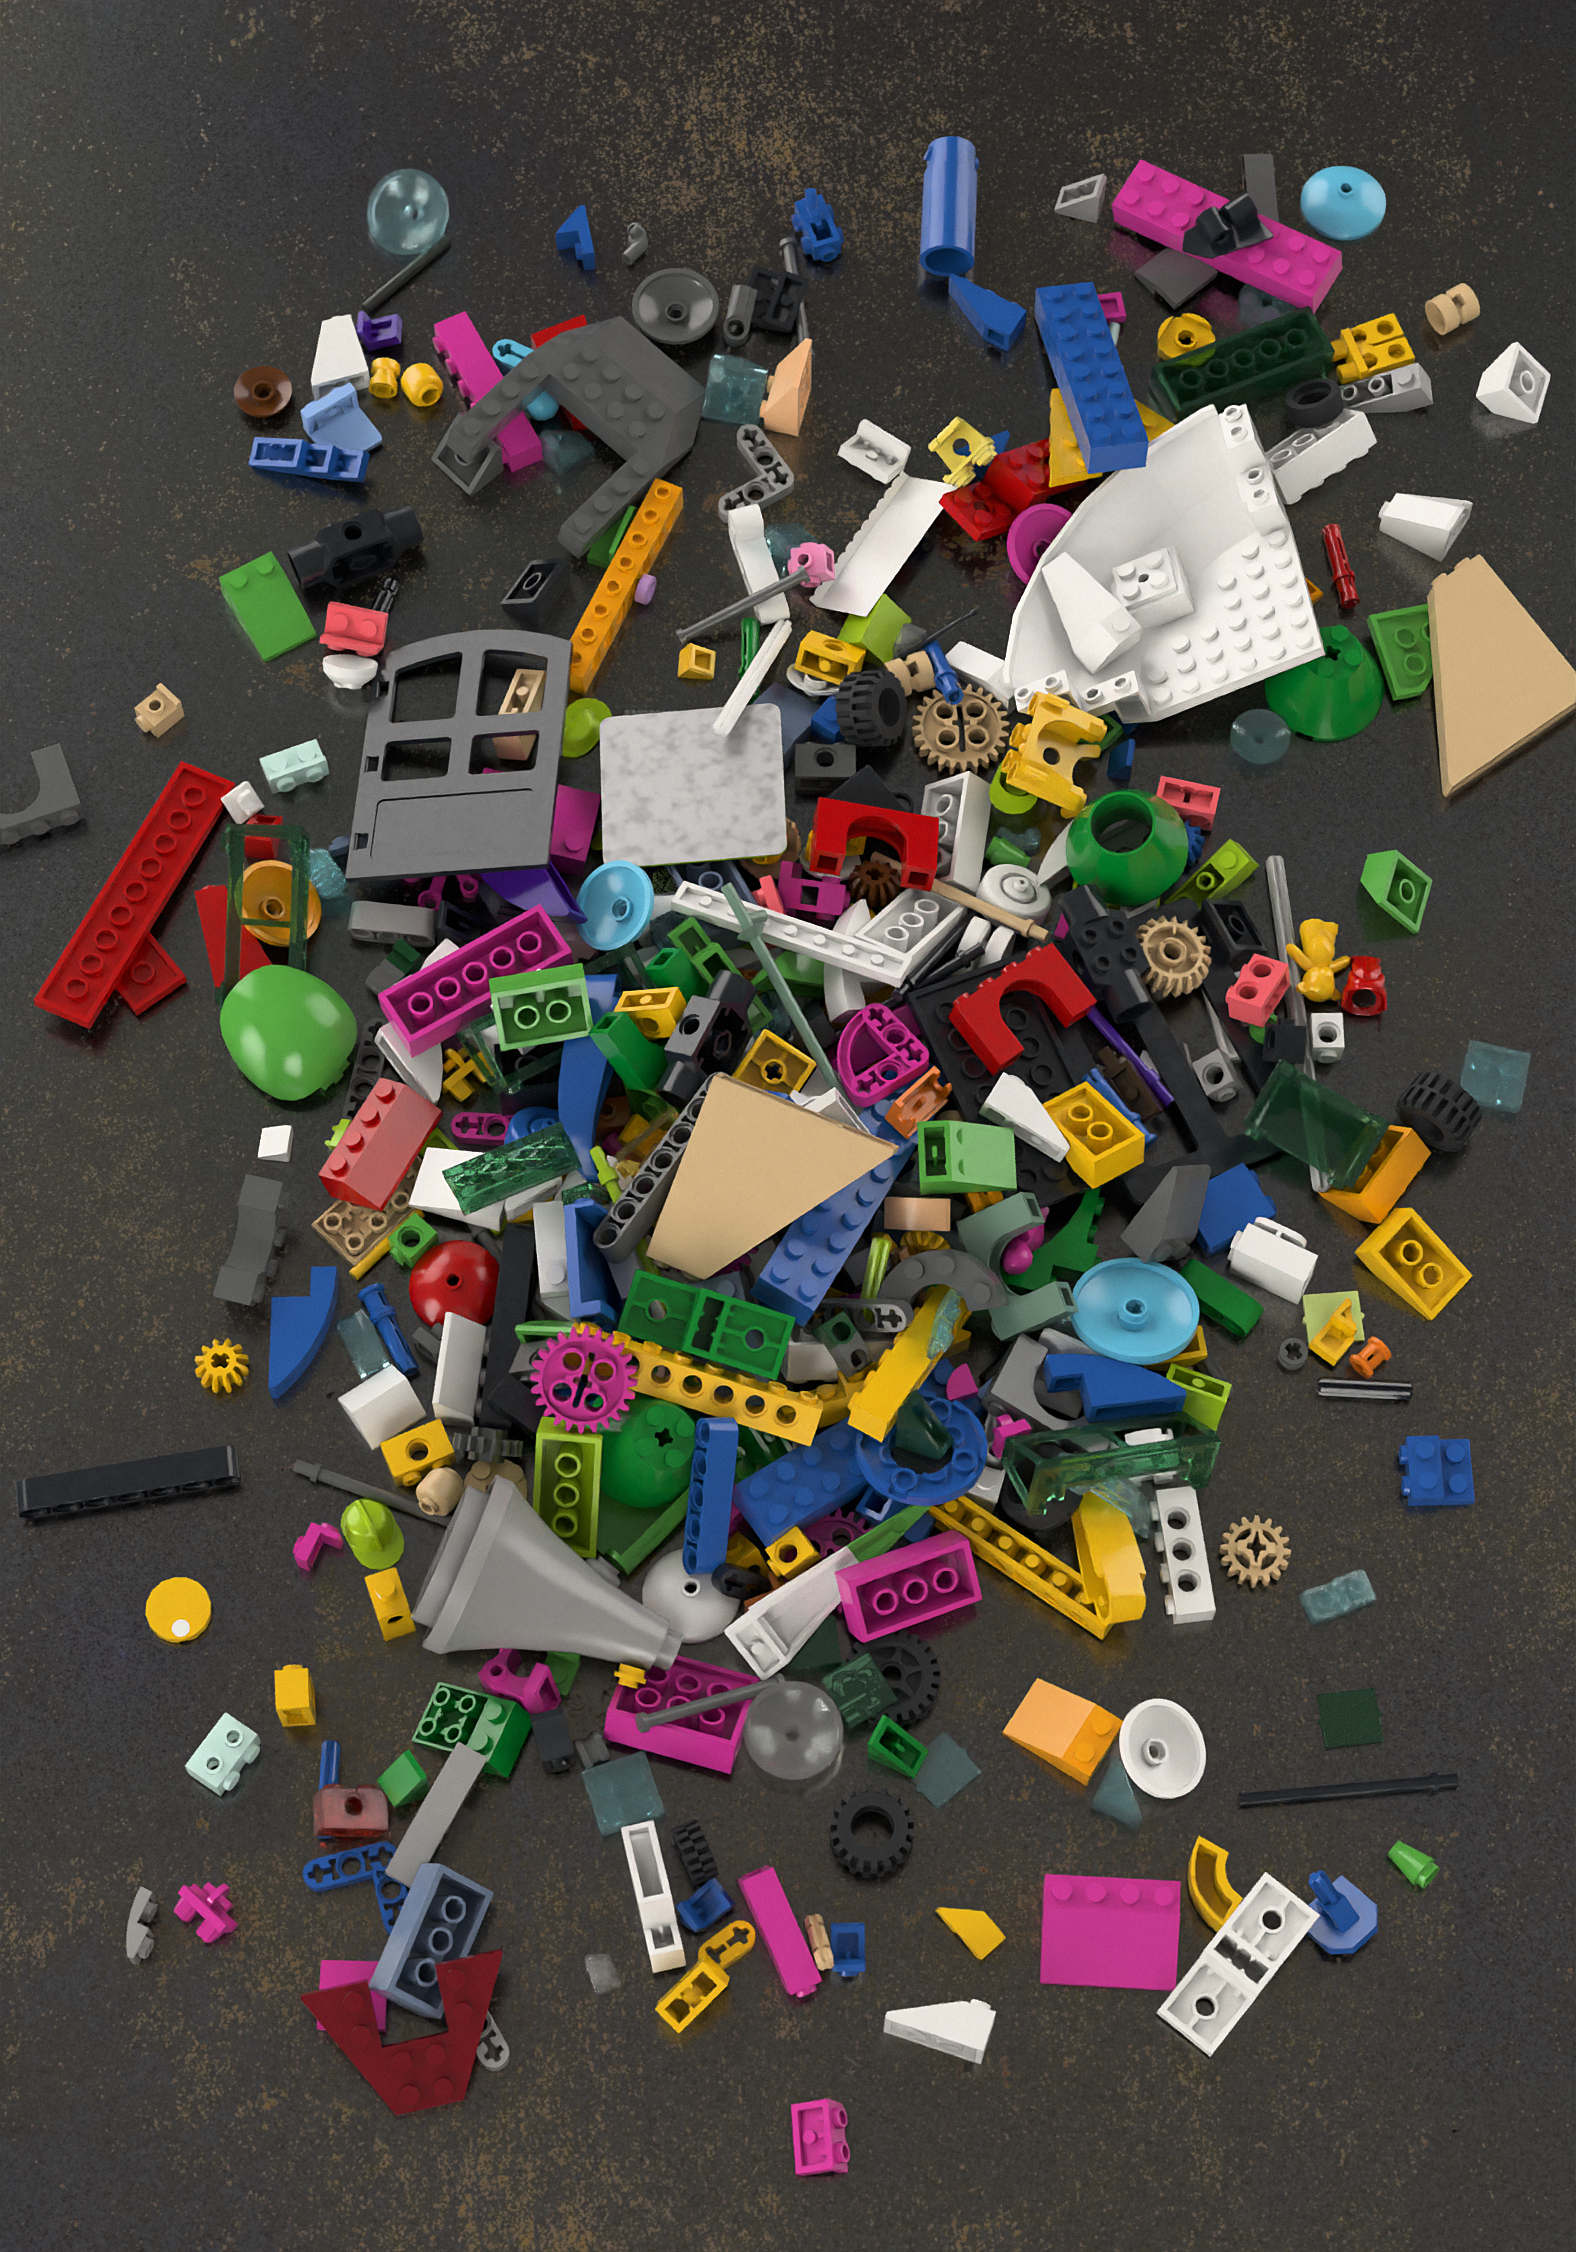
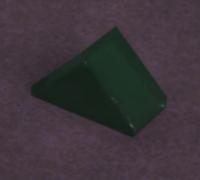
M915 1389L898 1408L895 1446L939 1459L943 1457L955 1440L917 1389Z
M829 1614L790 1664V1673L793 1676L801 1677L838 1672L842 1669L836 1617L832 1614Z

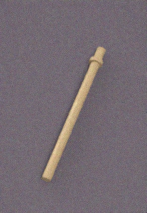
M878 852L872 854L871 863H875L877 859L880 864L890 862L891 868L897 869L898 875L901 876L900 862ZM934 878L931 891L1020 931L1021 935L1026 938L1031 936L1044 943L1049 939L1050 931L1037 926L1034 920H1024Z

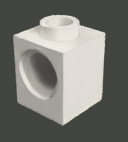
M1311 1013L1308 1031L1313 1060H1318L1322 1063H1332L1336 1060H1341L1345 1048L1342 1013ZM1319 1037H1330L1333 1042H1323Z

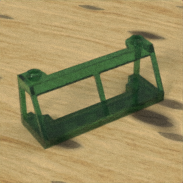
M227 824L226 832H222L221 849L226 851L229 857L224 981H222L221 987H216L215 1004L219 1005L220 1011L225 999L240 981L242 925L290 928L288 966L306 972L311 834L302 826ZM246 836L288 839L290 859L292 860L290 922L242 917Z
M632 942L583 966L584 975H596L613 965H617L635 991L643 990L623 962L626 958L631 957L647 990L656 989L652 980L645 972V967ZM494 1012L480 1017L455 1031L460 1043L496 1095L506 1091L509 1096L525 1088L522 1083L523 1081L560 1063L562 1060L563 1047L503 1077L481 1035V1032L496 1025ZM474 1037L494 1078L468 1042L469 1038Z
M1182 1410L1175 1413L1142 1416L1007 1437L1000 1461L1029 1515L1035 1516L1046 1513L1045 1504L1052 1498L1056 1497L1057 1501L1064 1500L1067 1488L1177 1471L1181 1480H1188L1193 1490L1207 1488L1222 1441L1214 1430ZM1187 1422L1205 1433L1183 1437ZM1150 1426V1429L1161 1428L1162 1434H1165L1167 1429H1171L1174 1439L1129 1445L1111 1433V1431ZM1099 1433L1119 1447L1050 1459H1042L1033 1452L1035 1443ZM1025 1457L1036 1463L1029 1494L1013 1466V1461H1018Z

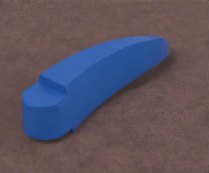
M619 974L585 975L593 1027L606 1012L614 1011L622 995ZM590 1036L564 1040L559 1076L558 1108L562 1138L572 1164L586 1182L600 1184L596 1165L589 1151L595 1147L598 1121L614 1068Z

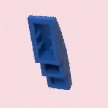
M255 437L248 465L255 468L301 476L364 482L370 454L365 450L339 449L329 444H309L303 439Z

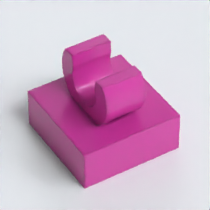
M1008 1414L996 1417L995 1420L999 1426L992 1430L995 1437L991 1447L996 1457L1000 1458L1025 1449L1031 1431L1027 1421L1023 1419L1013 1422Z

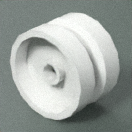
M974 916L961 939L957 952L960 950L965 952L980 943L985 950V954L972 961L969 968L965 969L963 967L951 974V978L1010 957L1016 939V932L1000 926L991 936V922Z

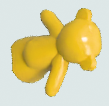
M1309 919L1300 924L1299 933L1303 952L1292 943L1287 944L1285 949L1287 954L1306 971L1302 982L1296 985L1298 993L1304 994L1305 997L1315 1002L1338 1001L1341 993L1335 989L1333 975L1346 968L1351 963V959L1348 956H1342L1332 961L1335 954L1334 944L1339 925L1334 922H1324L1321 919Z

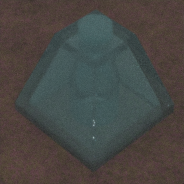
M716 353L710 360L701 416L742 425L753 424L759 427L760 409L764 399L768 370L745 358Z

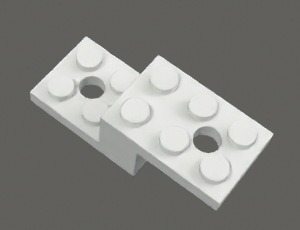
M1265 1872L1204 1949L1193 1967L1159 2008L1157 2014L1211 2057L1320 1915ZM1267 1912L1277 1914L1281 1921L1280 1927L1274 1930L1266 1928L1263 1924L1262 1916ZM1202 1998L1210 2000L1214 2005L1213 2014L1209 2016L1200 2015L1195 2007L1196 2001Z

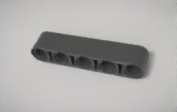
M1243 154L1242 178L1244 192L1254 202L1258 214L1279 223L1273 155Z

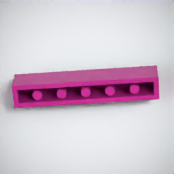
M464 311L434 324L435 337L432 338L436 351L439 354L443 353L446 357L445 364L450 375H456L459 380L457 381L458 388L464 398L469 397L471 401L470 408H472L504 377L467 313ZM523 411L493 439L501 448L503 464L506 463L511 472L543 459L542 443Z

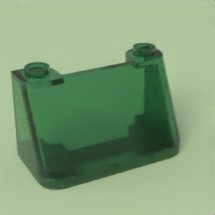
M1280 1059L1242 1125L1246 1127L1244 1134L1258 1142H1261L1264 1138L1329 1176L1326 1182L1343 1191L1345 1186L1353 1188L1391 1122L1379 1115L1367 1113V1109L1361 1108L1308 1077L1307 1074L1303 1072L1301 1074L1298 1073V1070L1292 1064Z

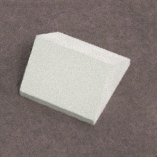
M393 1365L388 1366L338 1398V1401L372 1450L380 1447V1443L394 1438L427 1417L407 1378Z

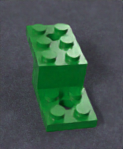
M636 1269L616 1331L676 1351L685 1352L707 1361L719 1362L759 1376L777 1380L796 1317L712 1290L695 1288ZM655 1300L663 1302L667 1309L666 1315L659 1320L652 1318L648 1312L650 1303ZM753 1329L760 1331L763 1335V1343L757 1349L750 1348L745 1341L747 1332Z

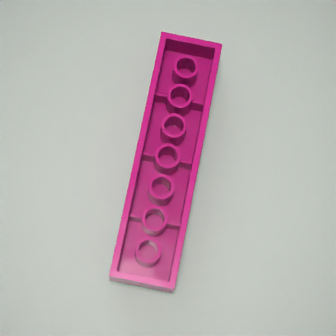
M1140 159L1113 201L1112 211L1115 223L1173 250L1182 252L1184 232L1195 226L1196 218L1210 207H1217L1219 209L1230 200ZM1258 214V218L1273 234L1272 239L1213 259L1182 252L1205 262L1218 271L1313 315L1342 270L1341 251L1261 214Z

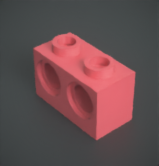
M1161 776L1156 796L1169 803L1179 814L1183 823L1190 818L1192 822L1191 827L1200 826V829L1212 831L1221 788Z
M1254 954L1250 962L1243 965L1234 986L1231 985L1227 991L1225 1001L1228 1003L1229 1017L1263 1028L1290 986L1289 965Z

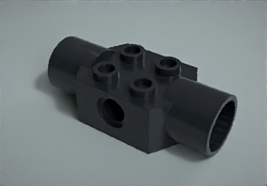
M408 503L384 513L372 509L367 512H359L352 518L344 521L330 523L325 528L319 530L314 540L287 550V555L294 575L302 589L323 581L341 588L393 568L403 550L423 543L424 538L417 517Z
M1096 884L1082 885L1062 896L1058 901V905L1069 926V930L1061 946L1072 969L1096 1000L1105 1002L1116 1024L1132 1021L1151 1010L1154 1002L1142 980L1150 964L1125 912L1108 909Z
M719 970L705 996L692 995L664 1048L668 1067L655 1089V1093L663 1101L673 1107L684 1110L711 1074L725 1072L731 1077L753 1035L747 1011L758 991L747 979L727 970Z

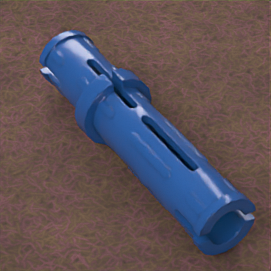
M936 639L921 648V650L926 652L931 662L935 676L934 683L937 689L942 691L946 703L950 702L951 705H956L963 700L964 693L958 685L956 672L950 668L940 643Z

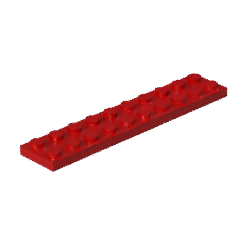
M180 762L34 998L36 1007L88 1029L92 1027L224 810L225 805L221 798L236 788L234 782L186 762Z

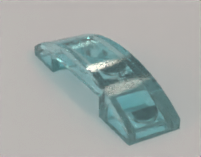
M1063 1452L1057 1455L1059 1483L1079 1496L1088 1491L1093 1492L1109 1504L1126 1513L1133 1531L1145 1539L1151 1536L1149 1504L1143 1493L1131 1480L1115 1469L1093 1459Z

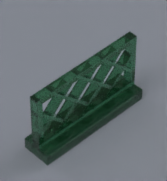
M558 1122L442 1171V1174L457 1199L462 1213L466 1216L579 1169L582 1165L570 1136H568L562 1122Z

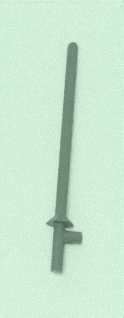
M725 884L721 887V890L743 929V932L738 935L737 939L750 942L829 1089L831 1090L835 1087L858 1116L761 938L765 923L762 922L767 921V912L762 909L748 913L733 884Z

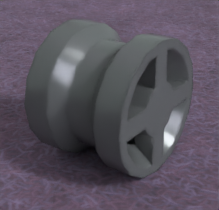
M597 1729L591 1731L589 1736L584 1739L577 1738L572 1740L577 1755L586 1771L591 1769L595 1762L599 1760L605 1762L610 1759L606 1745Z

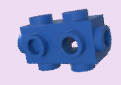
M814 188L806 189L805 198L795 202V214L791 215L792 224L795 231H801L804 236L801 238L804 253H811L814 261L821 259L824 262L835 259L838 253H841V244L844 243L843 232L840 227H835L833 209L830 204L826 205L822 194L817 195Z

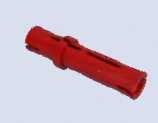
M1329 524L1323 527L1324 529L1321 530L1333 571L1332 583L1337 587L1341 607L1351 609L1360 603L1354 583L1356 576L1349 566L1340 526L1338 524Z

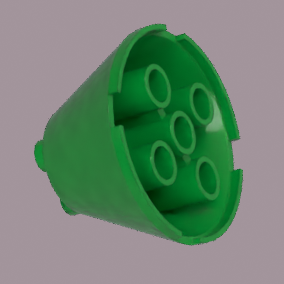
M1343 625L1319 629L1326 655L1265 678V697L1270 710L1283 726L1295 734L1298 731L1314 737L1313 740L1317 741L1346 739L1358 734L1369 726L1377 716L1382 705L1384 678L1381 669L1367 649Z
M632 1390L636 1393L634 1399L624 1398L630 1405L629 1410L624 1411L618 1408L621 1414L619 1421L610 1416V1426L607 1429L601 1422L598 1423L596 1432L603 1436L600 1490L611 1499L627 1506L637 1508L657 1507L679 1498L690 1486L692 1456L695 1448V1428L702 1416L697 1410ZM599 1395L591 1406H601L603 1404L602 1397Z

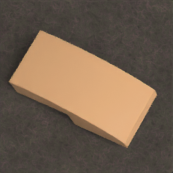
M884 1197V1229L950 1231V1199Z

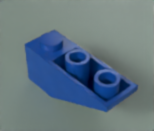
M953 273L950 274L948 292L984 340L1009 351L1025 328L1027 310L1023 309L1018 303L1009 302L997 296L992 290H985L973 284L965 277H959Z

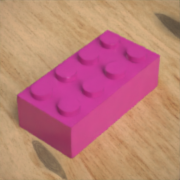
M954 1529L834 1572L848 1630L862 1643L982 1600L969 1540Z

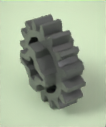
M475 1426L472 1427L471 1433L468 1434L454 1432L452 1448L469 1451L468 1459L504 1463L505 1456L522 1457L524 1442L507 1438L508 1430Z

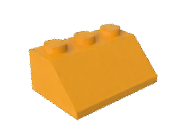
M1369 1122L1331 1173V1187L1329 1190L1318 1193L1357 1220L1381 1224L1383 1219L1388 1216L1393 1205L1405 1192L1406 1187L1414 1176L1421 1170L1431 1152L1412 1128Z

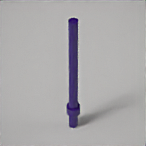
M1094 1006L1086 1016L1121 1056L1125 1054L1132 1060L1155 1096L1165 1107L1169 1106L1175 1098L1160 1082L1161 1077L1154 1069L1150 1070Z

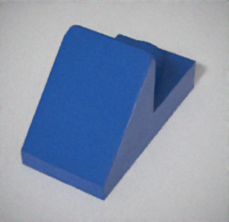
M585 205L578 206L556 232L557 250L575 248L576 259H582L584 270L595 269L594 249Z

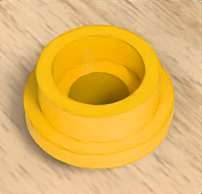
M620 1663L619 1670L614 1672V1676L620 1677L618 1684L637 1689L639 1683L646 1684L647 1679H644L646 1670Z

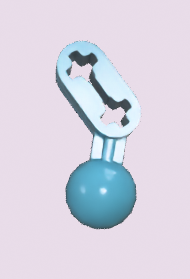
M502 339L493 346V358L502 376L505 377L534 350L513 340ZM544 390L525 408V411L529 417L537 421H546L554 417L560 403Z

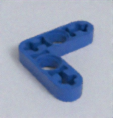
M378 1842L309 1861L303 1869V1879L307 1887L315 1892H323L373 1879L383 1925L389 1936L394 1926H390V1923L395 1922L392 1908L385 1911V1907H396L402 1904L408 1895L406 1885L384 1874L388 1865L382 1866L380 1861L370 1863L373 1870L367 1871V1864L363 1855L368 1854L370 1861L380 1858L381 1851H386L387 1855L394 1856L397 1849L389 1842ZM349 1858H355L361 1863V1868L355 1875H346L342 1871L343 1863ZM336 1862L339 1879L334 1880L333 1873L324 1875L322 1878L323 1882L317 1883L315 1878L310 1879L309 1876L314 1875L315 1868L320 1867L322 1872L332 1871L330 1864ZM388 1882H396L401 1886L400 1894L394 1899H387L382 1895L383 1886Z

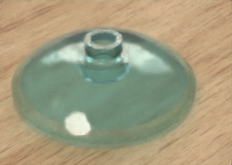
M400 169L386 175L375 186L368 200L367 223L373 238L385 250L397 255L412 256L425 252L440 239L448 221V200L442 186L431 175L417 169ZM417 211V219L412 220L413 212Z

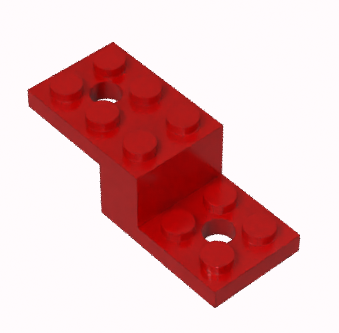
M1049 438L996 455L982 481L944 493L938 503L976 542L1009 531L1013 521L1024 510L1038 504H1044L1049 496L1084 485L1087 480L1049 487L1050 452Z

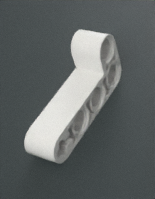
M758 504L728 511V531L731 544L750 596L779 581V577L764 537V523ZM784 592L753 607L757 620L760 621V626L777 622L779 619H790Z

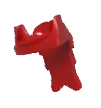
M1350 956L1352 966L1347 984L1343 988L1340 997L1341 1007L1347 1012L1361 1016H1372L1380 1014L1385 1010L1387 1011L1386 979L1384 974L1381 973V959L1370 956ZM1360 989H1368L1374 992L1376 1000L1369 1007H1358L1352 1001L1353 994Z

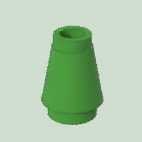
M994 836L984 855V858L990 860L989 864L996 866L1012 864L1026 868L1031 857L1027 856L1003 836L1001 839Z
M1398 1841L1388 1853V1857L1392 1859L1414 1886L1427 1887L1435 1878L1440 1868L1434 1863L1435 1859L1401 1841Z

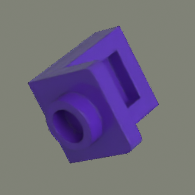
M365 311L358 312V324L355 325L357 337L360 341H363L369 351L400 344L402 320L398 314L371 320Z

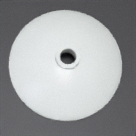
M683 1549L672 1551L660 1558L648 1572L642 1590L643 1606L670 1621L668 1628L683 1634L682 1643L696 1644L712 1640L731 1625L738 1612L740 1600L725 1596L714 1588L711 1581L712 1574L688 1575L682 1562ZM732 1576L731 1578H726L724 1582H735L736 1579ZM687 1585H694L697 1587V1590L694 1593H687L685 1587Z
M1166 1699L1147 1700L1131 1709L1123 1721L1119 1744L1122 1761L1132 1780L1146 1793L1162 1799L1177 1798L1190 1792L1200 1781L1206 1763L1204 1739L1195 1720L1180 1705Z

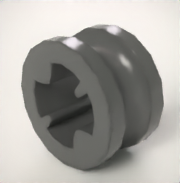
M1297 1338L1286 1339L1281 1344L1278 1352L1280 1364L1288 1370L1300 1369L1305 1364L1308 1356L1306 1344ZM1289 1348L1290 1351L1293 1348L1297 1349L1300 1359L1297 1360L1296 1357L1293 1360L1288 1359V1351L1286 1349Z

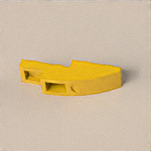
M880 1358L852 1377L845 1376L841 1371L836 1372L837 1384H824L815 1390L807 1391L819 1397L818 1400L823 1401V1411L818 1423L819 1428L837 1423L850 1416L851 1410L847 1409L852 1396L856 1391L861 1393L864 1390V1381L871 1370L876 1372L879 1369L878 1363ZM789 1405L781 1406L778 1409L780 1415L785 1417L792 1416L796 1412Z

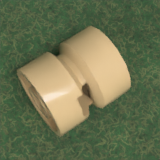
M1461 283L1446 291V294H1440L1427 301L1425 312L1434 330L1444 335L1459 327V324H1465L1478 317L1480 306L1472 289L1468 285Z
M924 650L908 655L906 661L897 658L883 663V670L893 672L895 678L900 680L901 687L905 691V697L910 696L914 689L917 692H922L935 687L933 668Z

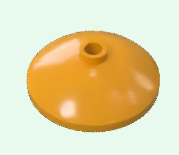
M275 860L260 861L248 867L236 882L234 889L236 912L247 930L261 941L279 947L295 946L307 940L317 929L321 918V903L318 893L312 882L294 866Z

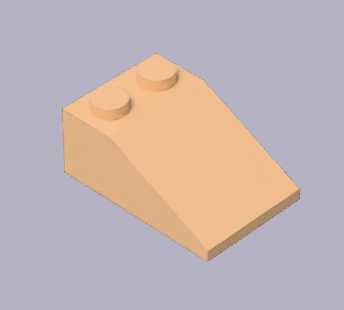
M806 338L777 365L775 376H769L766 392L770 394L768 400L762 401L760 417L764 418L765 430L794 436L799 435L811 391L812 339Z

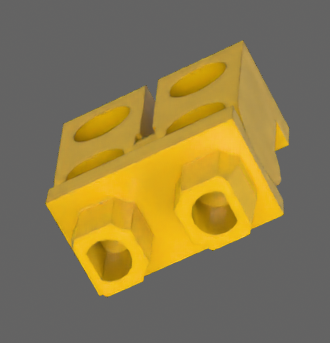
M1394 313L1355 326L1350 330L1349 328L1341 330L1340 338L1327 344L1326 353L1331 362L1344 359L1346 362L1337 366L1336 370L1341 385L1414 364L1415 356L1406 337H1403L1404 333Z

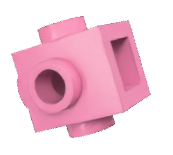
M814 542L802 543L799 548L790 549L791 559L788 560L787 564L789 574L798 571L797 567L803 565L811 579L808 583L801 582L800 584L803 587H817L820 585V582L835 580L834 551L825 544L818 545Z

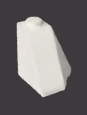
M1396 493L1392 501H1386L1379 512L1378 517L1381 518L1379 530L1441 562L1468 521L1473 503L1466 500Z

